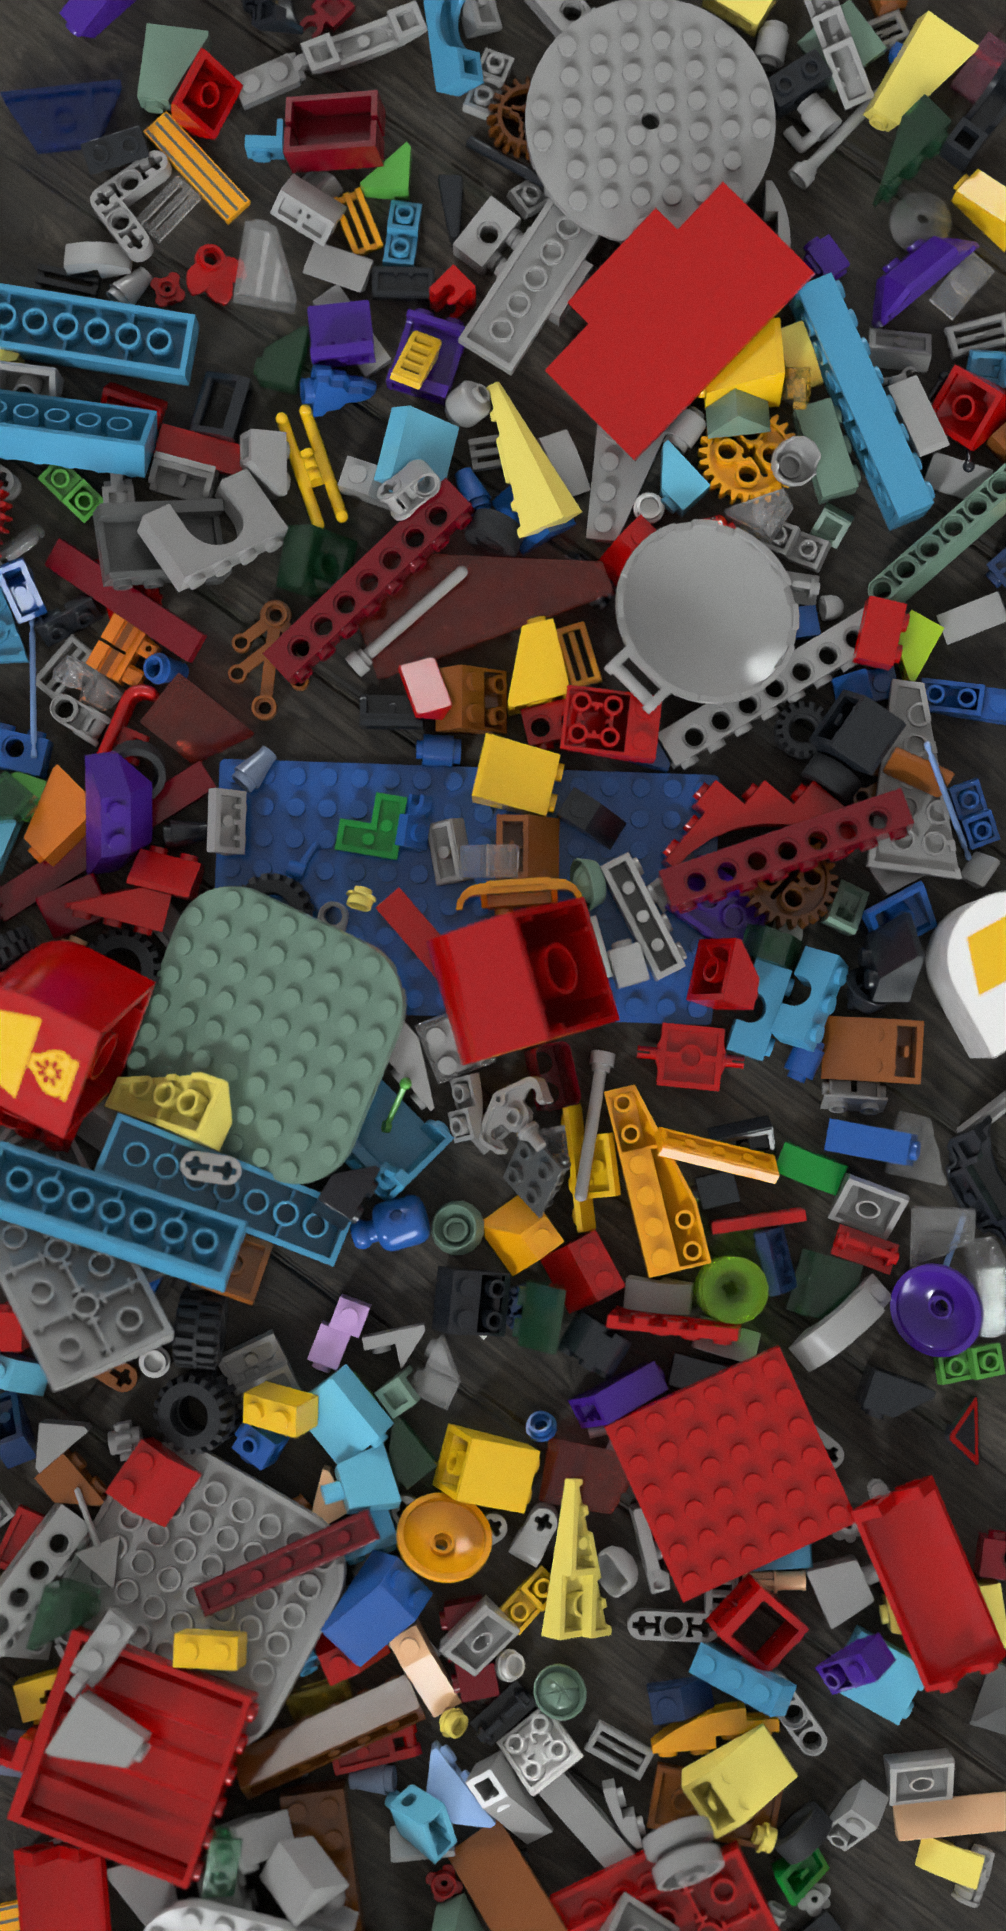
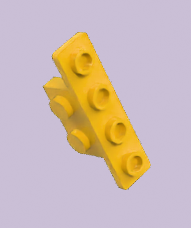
M581 1104L562 1108L561 1125L566 1135L567 1145L565 1146V1154L570 1157L571 1163L568 1184L574 1201L572 1217L579 1233L596 1229L593 1198L619 1196L621 1191L614 1133H600L596 1137L587 1198L583 1202L575 1199V1188L585 1132Z

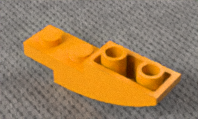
M741 1700L716 1704L707 1711L687 1720L672 1722L650 1739L652 1753H658L660 1757H674L678 1755V1752L690 1751L693 1755L708 1754L709 1750L717 1749L716 1736H721L725 1740H734L740 1734H744L764 1723L771 1735L772 1732H780L778 1716L770 1717L763 1712L746 1713L745 1704Z

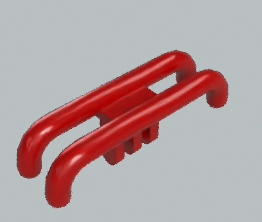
M138 684L131 686L124 692L97 753L111 752L117 745L127 740L137 739L149 742L150 737L127 728V725L138 702L141 700H148L150 702L159 700L160 695L154 687ZM133 756L125 758L127 762L138 767L139 759Z

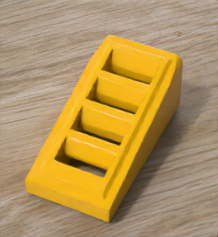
M417 330L413 331L391 373L390 379L417 390L420 389L438 359L442 344L441 340Z

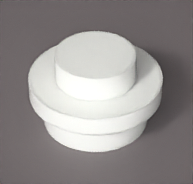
M651 492L638 496L633 506L635 517L637 518L641 514L650 524L658 522L662 518L665 509L661 503V497Z
M158 1347L139 1357L141 1371L151 1378L163 1376L171 1365L170 1355L163 1347Z
M513 1649L502 1650L495 1661V1671L498 1678L504 1682H513L520 1678L525 1670L523 1657Z

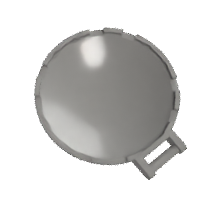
M693 519L691 522L672 523L660 528L638 545L621 571L616 591L615 608L619 631L626 647L604 667L605 671L609 675L613 673L644 705L642 708L648 715L670 693L686 700L705 704L733 703L757 694L780 675L795 649L794 643L797 630L799 629L798 603H795L790 587L793 584L785 568L772 551L760 540L738 527L733 529L718 524V521ZM628 658L660 689L654 696L622 665Z

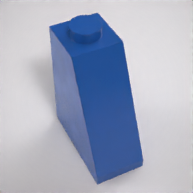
M830 1119L824 1150L913 1166L914 1160L917 1161L919 1158L921 1142L917 1141L918 1135Z

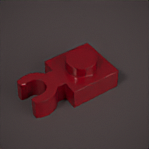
M316 0L311 5L315 15L306 16L300 24L304 27V31L310 26L317 28L311 35L312 39L323 35L324 29L327 26L335 32L356 11L355 5L350 0Z

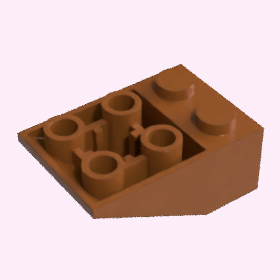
M828 1016L824 1026L823 1043L825 1046L822 1052L825 1054L821 1061V1079L921 1084L924 1021Z

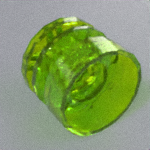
M723 1255L711 1259V1263L701 1267L695 1279L694 1292L697 1303L705 1314L725 1323L741 1324L751 1321L761 1313L767 1302L769 1287L765 1274L757 1264L746 1258ZM732 1281L731 1286L736 1288L735 1293H729L726 1298V1291L722 1290V1286Z

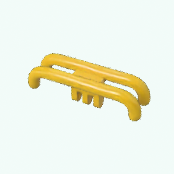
M303 404L299 412L312 448L299 451L288 416L285 413H278L276 415V422L279 431L286 432V442H289L290 445L289 460L312 527L316 531H321L324 529L325 524L313 491L314 487L325 485L335 517L339 523H345L348 520V513L339 492L312 409L309 405Z

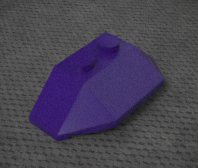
M932 236L926 240L920 237L906 248L908 254L901 260L895 257L882 268L885 273L876 282L872 326L876 329L885 326L972 252L980 247L976 241Z
M116 751L85 755L86 873L89 875L92 873L102 874L119 871L138 854L140 849H144L152 842V782Z

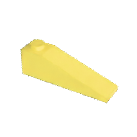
M195 1072L185 1076L167 1074L166 1077H150L149 1075L117 1077L105 1103V1107L218 1152L232 1124L228 1082L202 1072Z

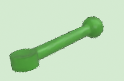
M407 1077L400 1080V1090L387 1119L382 1122L381 1131L384 1133L391 1132L392 1121L406 1090L412 1086V1081Z

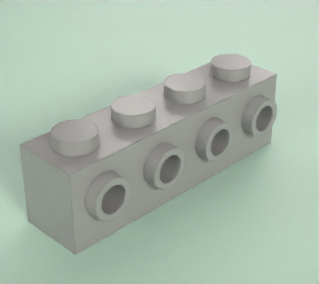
M629 852L600 866L606 885L635 943L640 942L645 962L655 982L684 968L686 965L683 960L687 959V955L680 942L674 943L669 933L673 930L671 923L665 913L660 915L655 905L659 901L651 885L645 886L641 878L644 871L637 857L631 858Z

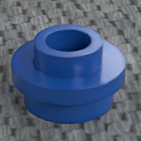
M546 1411L532 1413L526 1422L528 1437L536 1442L550 1440L557 1432L556 1419ZM542 1426H545V1427H546V1428H544V1429H542V1430H538V1428H540V1427H542Z

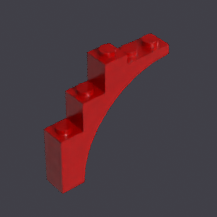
M714 780L709 785L704 782L692 796L696 801L691 807L700 816L697 817L694 814L682 828L686 833L679 841L674 838L662 852L666 857L661 863L666 868L680 864L692 851L710 839L730 831L751 827L785 828L845 806L814 780L806 786L801 783L790 795L793 802H790L765 780L758 785L753 782L741 796L745 800L744 802L717 780ZM843 826L838 829L841 837L845 839L855 837V832L851 827ZM817 836L814 837V838H817V839H819V840H821V841H824V840H823L822 838H820V837H817Z

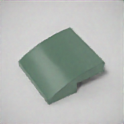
M847 0L841 5V8L865 68L882 56L887 48L853 2ZM813 28L797 43V46L804 55L816 48L828 66L816 31ZM831 77L828 87L834 94L838 90L833 77Z

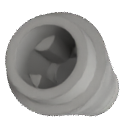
M140 266L137 270L132 271L131 274H127L110 284V290L106 292L107 297L110 301L135 305L153 278L145 268Z

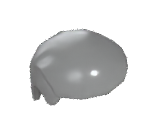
M792 436L782 441L775 448L771 459V470L778 482L788 487L803 486L817 474L816 469L821 459V453L816 443L806 436Z
M609 1546L597 1555L601 1579L598 1581L608 1594L618 1598L636 1585L638 1580L637 1564L633 1556L624 1548Z

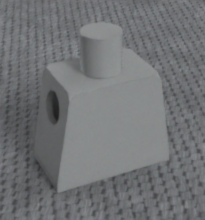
M853 1554L813 1563L812 1568H804L831 1629L837 1627L875 1601L869 1589L870 1585L880 1581L872 1563L860 1568Z

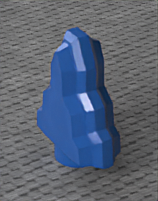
M313 364L310 378H301L300 380L301 402L311 407L314 417L323 416L327 411L340 410L346 403L365 401L375 395L377 389L375 381L359 376H349L345 371L334 370L331 366Z

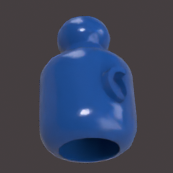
M416 1195L395 1196L392 1200L377 1203L372 1210V1220L365 1221L361 1219L356 1224L352 1223L350 1225L352 1239L358 1249H367L372 1243L379 1241L385 1250L391 1252L422 1244L430 1236V1224L422 1200Z

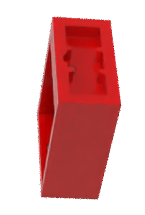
M750 1573L739 1582L705 1619L722 1640L755 1668L762 1671H772L776 1668L786 1654L802 1640L809 1630L794 1611ZM765 1601L783 1616L786 1621L754 1653L736 1638L733 1633Z

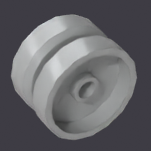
M692 1816L668 1823L654 1830L642 1840L647 1861L657 1863L652 1869V1875L658 1890L670 1891L693 1885L709 1878L724 1867L725 1862L719 1846L710 1843L714 1838V1832L708 1817Z

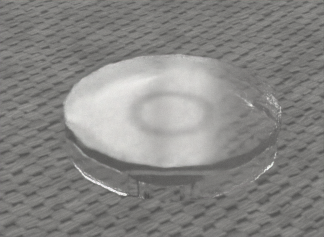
M39 523L28 527L0 546V554L2 555L0 566H3L2 559L5 560L7 558L10 561L18 558L36 545L39 537L43 538L45 536V531Z

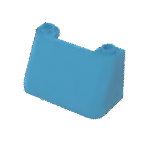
M381 1079L354 1148L345 1163L352 1170L371 1166L380 1168L375 1177V1180L380 1183L374 1193L381 1199L388 1201L398 1195L454 1137L450 1134L448 1127L439 1120L434 1121L430 1119L424 1123L403 1100L392 1121L391 1132H382V1122L387 1119L397 1094Z

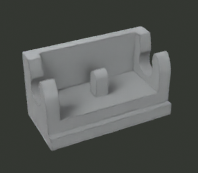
M293 173L281 188L270 214L324 247L336 230L337 223L347 207Z
M155 451L148 483H151L149 489L156 493L183 500L213 499L219 472L215 466Z

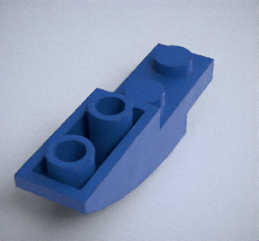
M922 678L921 683L925 684L931 713L1006 725V689L989 688L983 684Z

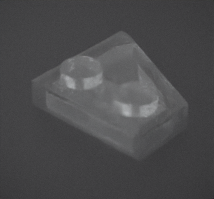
M898 1111L894 1131L918 1135L917 1141L921 1142V1151L918 1160H914L913 1166L887 1162L885 1173L946 1186L947 1180L943 1174L931 1118Z
M911 1206L910 1268L919 1266L921 1263L935 1257L944 1256L953 1249L962 1248L975 1242L976 1209Z

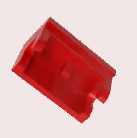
M453 264L429 288L430 307L438 313L447 304H454L456 311L450 314L449 317L459 319L469 308L473 309L476 306V286Z

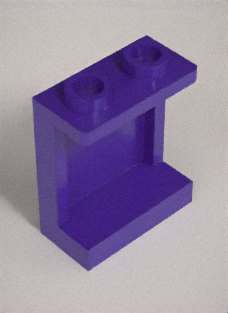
M417 308L416 311L408 309L406 324L392 369L389 368L386 377L387 388L445 406L446 397L451 392L465 348L458 343V338L466 326H463L464 323L452 317H447L446 320L434 317V314L426 309ZM415 330L438 338L442 342L438 359L418 390L390 379L391 373L409 337Z

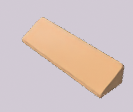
M1006 1791L953 1796V1799L892 1806L895 1835L899 1841L1006 1831Z

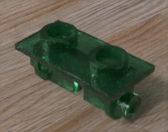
M226 1827L217 1828V1831L212 1835V1840H210L202 1898L234 1896L243 1839L233 1838L230 1830Z

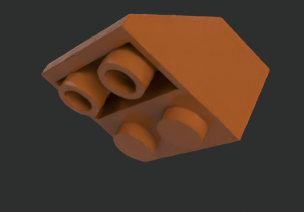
M462 664L439 668L450 696L452 707L443 720H436V731L453 734L507 733V671Z
M497 814L496 880L538 877L559 879L560 818Z

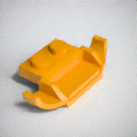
M538 877L486 881V883L472 885L464 890L457 901L456 911H463L464 903L473 897H481V908L495 911V916L511 912L513 909L531 908L558 902V891H568L575 898L582 897V894L575 884L566 879Z

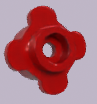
M170 272L164 278L155 277L150 282L151 288L155 290L157 296L155 301L159 307L164 308L167 305H174L185 299V291L179 285L180 276L175 272ZM167 287L171 288L170 292H165V289Z
M445 1864L441 1870L437 1872L431 1871L426 1876V1883L431 1886L434 1894L433 1897L437 1902H444L454 1894H460L463 1889V1884L457 1880L454 1874L455 1869L451 1864ZM446 1880L447 1885L443 1886L441 1882Z

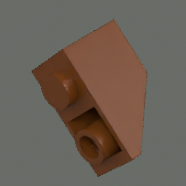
M69 1448L34 1478L54 1503L79 1504L74 1489L77 1487L81 1489L86 1505L100 1506L106 1501L108 1495L105 1493L107 1490L105 1483L96 1475L92 1477L85 1468L87 1463L84 1458L76 1451L72 1453Z

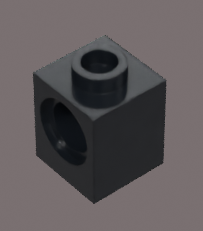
M718 1171L693 1177L695 1185H691L690 1190L697 1204L700 1203L701 1209L705 1210L740 1201L734 1174Z

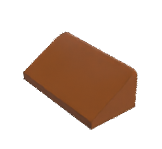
M896 747L891 751L883 768L884 774L934 797L942 795L930 761L900 747ZM938 765L947 788L954 774L952 771Z

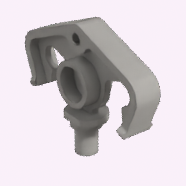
M526 1077L493 1094L478 1138L484 1147L496 1154H507L508 1148H506L502 1139L496 1140L493 1136L494 1129L501 1125H504L511 1132H519L518 1138L529 1141L536 1151H540L546 1146V1142L538 1133L539 1124L535 1121L532 1122V1110L525 1104V1098L531 1088L536 1091L535 1099L539 1104L544 1105L553 1102L548 1085L542 1077Z

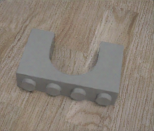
M247 468L222 479L215 494L216 499H223L224 510L236 529L237 538L230 543L211 545L198 540L187 530L170 504L143 515L137 532L178 592L187 588L191 590L196 589L206 579L214 575L221 577L227 574L233 566L240 563L242 565L249 564L258 554L265 551L271 553L282 546L288 527Z

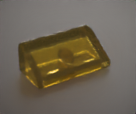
M326 1679L292 1689L286 1699V1704L294 1723H296L297 1720L304 1716H314L325 1711L326 1707L332 1703H343L354 1697L348 1679L330 1686Z

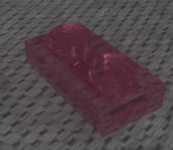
M988 32L979 44L976 52L969 58L953 80L950 87L975 104L1006 59V44Z

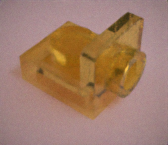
M785 367L781 399H793V409L806 410L810 402L811 367Z

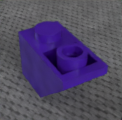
M876 1633L855 1640L819 1663L815 1668L832 1695L877 1682L896 1659L880 1633Z

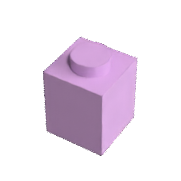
M342 1293L329 1327L359 1338L372 1304Z
M323 1320L307 1359L313 1361L312 1367L330 1373L331 1369L338 1370L351 1335L329 1327L330 1323Z

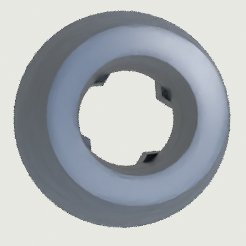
M262 746L256 753L235 767V773L231 777L242 789L251 793L254 788L258 789L277 757L269 748Z
M387 1763L350 1772L349 1787L350 1789L382 1795L395 1792L397 1787L396 1766L388 1765Z

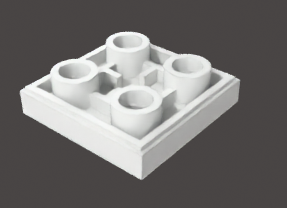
M539 1708L496 1742L532 1796L537 1795L584 1757L561 1721L548 1717Z

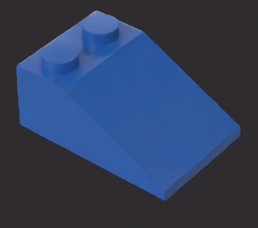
M373 1549L320 1631L356 1666L361 1667L416 1621L433 1593L398 1557Z

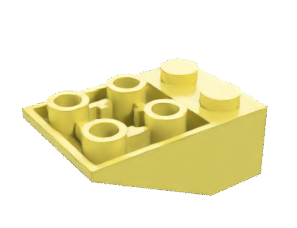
M764 1723L684 1767L681 1774V1788L699 1815L709 1818L714 1837L718 1839L746 1823L796 1779L798 1774Z

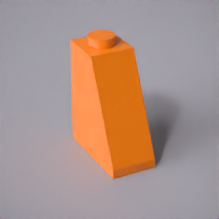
M58 764L51 771L24 836V839L31 845L27 851L40 864L46 860L53 867L86 836V792Z

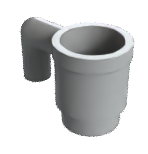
M814 93L807 97L797 108L801 114V120L810 131L804 137H801L792 125L783 134L798 153H804L817 141H822L830 136L840 126L842 120L824 98L821 99L817 93Z

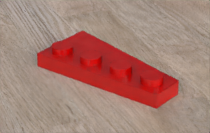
M616 1306L608 1314L606 1328L650 1332L660 1336H668L669 1334L679 1335L683 1339L698 1341L700 1338L713 1339V1343L732 1345V1341L738 1342L741 1337L742 1324L674 1314L643 1312Z

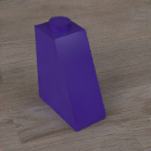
M69 0L59 14L67 21L65 26L72 34L79 38L84 36L94 39L136 0Z
M655 1361L640 1363L610 1378V1380H606L569 1399L568 1402L581 1428L584 1429L608 1425L668 1390V1387L665 1383V1375L662 1369L656 1365Z

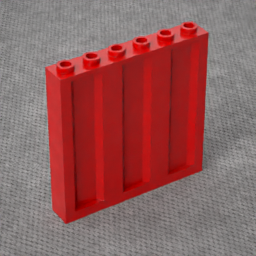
M77 1627L71 1631L7 1819L188 1889L195 1881L199 1882L203 1875L206 1862L202 1861L205 1849L210 1850L215 1840L217 1830H214L213 1826L216 1817L221 1818L228 1799L223 1796L227 1785L232 1786L236 1778L238 1767L234 1766L237 1755H242L247 1746L249 1735H246L245 1732L248 1723H253L260 1706V1704L256 1703L258 1693L194 1668L173 1667V1660L127 1643L104 1678L97 1682L93 1688L87 1684L81 1694L88 1690L153 1733L147 1742L151 1745V1748L145 1758L140 1763L136 1761L125 1768L50 1756L45 1751L79 1697V1694H77L74 1698L65 1691V1688L75 1675L70 1671V1668L94 1633L93 1630L86 1627Z

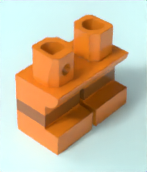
M114 613L101 635V638L106 643L98 640L85 665L90 670L122 686L124 683L130 686L143 684L146 676L144 671L135 667V664L140 656L147 659L155 653H161L162 649L150 639V636ZM109 645H111V646L115 647L116 649L122 651L123 653H125V655L122 654V653H120V652H118L117 650L111 648Z

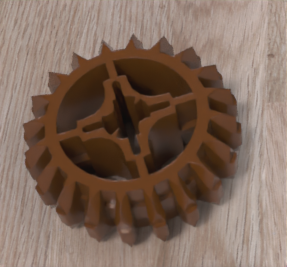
M529 76L525 78V84L522 85L515 78L512 89L504 84L502 86L503 95L495 93L493 95L495 103L488 105V111L493 114L486 117V124L491 127L488 129V135L490 138H495V148L503 147V153L508 155L513 152L514 158L520 160L521 156H526V163L528 164L531 163L527 149L523 122L525 121L526 103L522 106H515L514 104L527 100L531 84ZM503 120L510 122L511 126L517 128L519 131L518 138L508 132Z

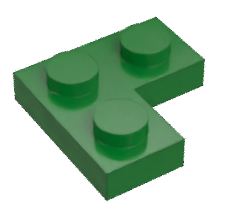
M376 792L371 823L340 818L335 850L398 861L400 846L395 845L399 815L406 813L408 798Z

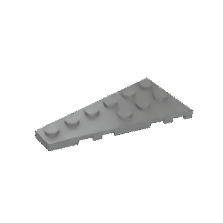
M597 424L585 541L613 543L621 534L664 440L666 430L635 461Z
M892 679L887 710L903 720L906 726L880 763L876 796L901 788L914 820V825L908 831L909 835L900 840L891 841L890 838L878 841L879 845L868 850L866 867L961 880V871L958 867L955 852L957 850L949 820L950 815L943 796L934 797L883 773L891 751L896 747H900L929 761L928 752L924 747L925 742H930L931 751L939 765L936 741H934L930 722L932 720L925 684ZM873 816L872 827L877 829L885 827V822L881 817Z

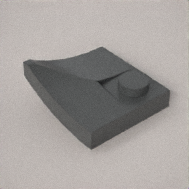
M1000 1661L998 1669L984 1674L970 1715L969 1724L1006 1735V1663Z

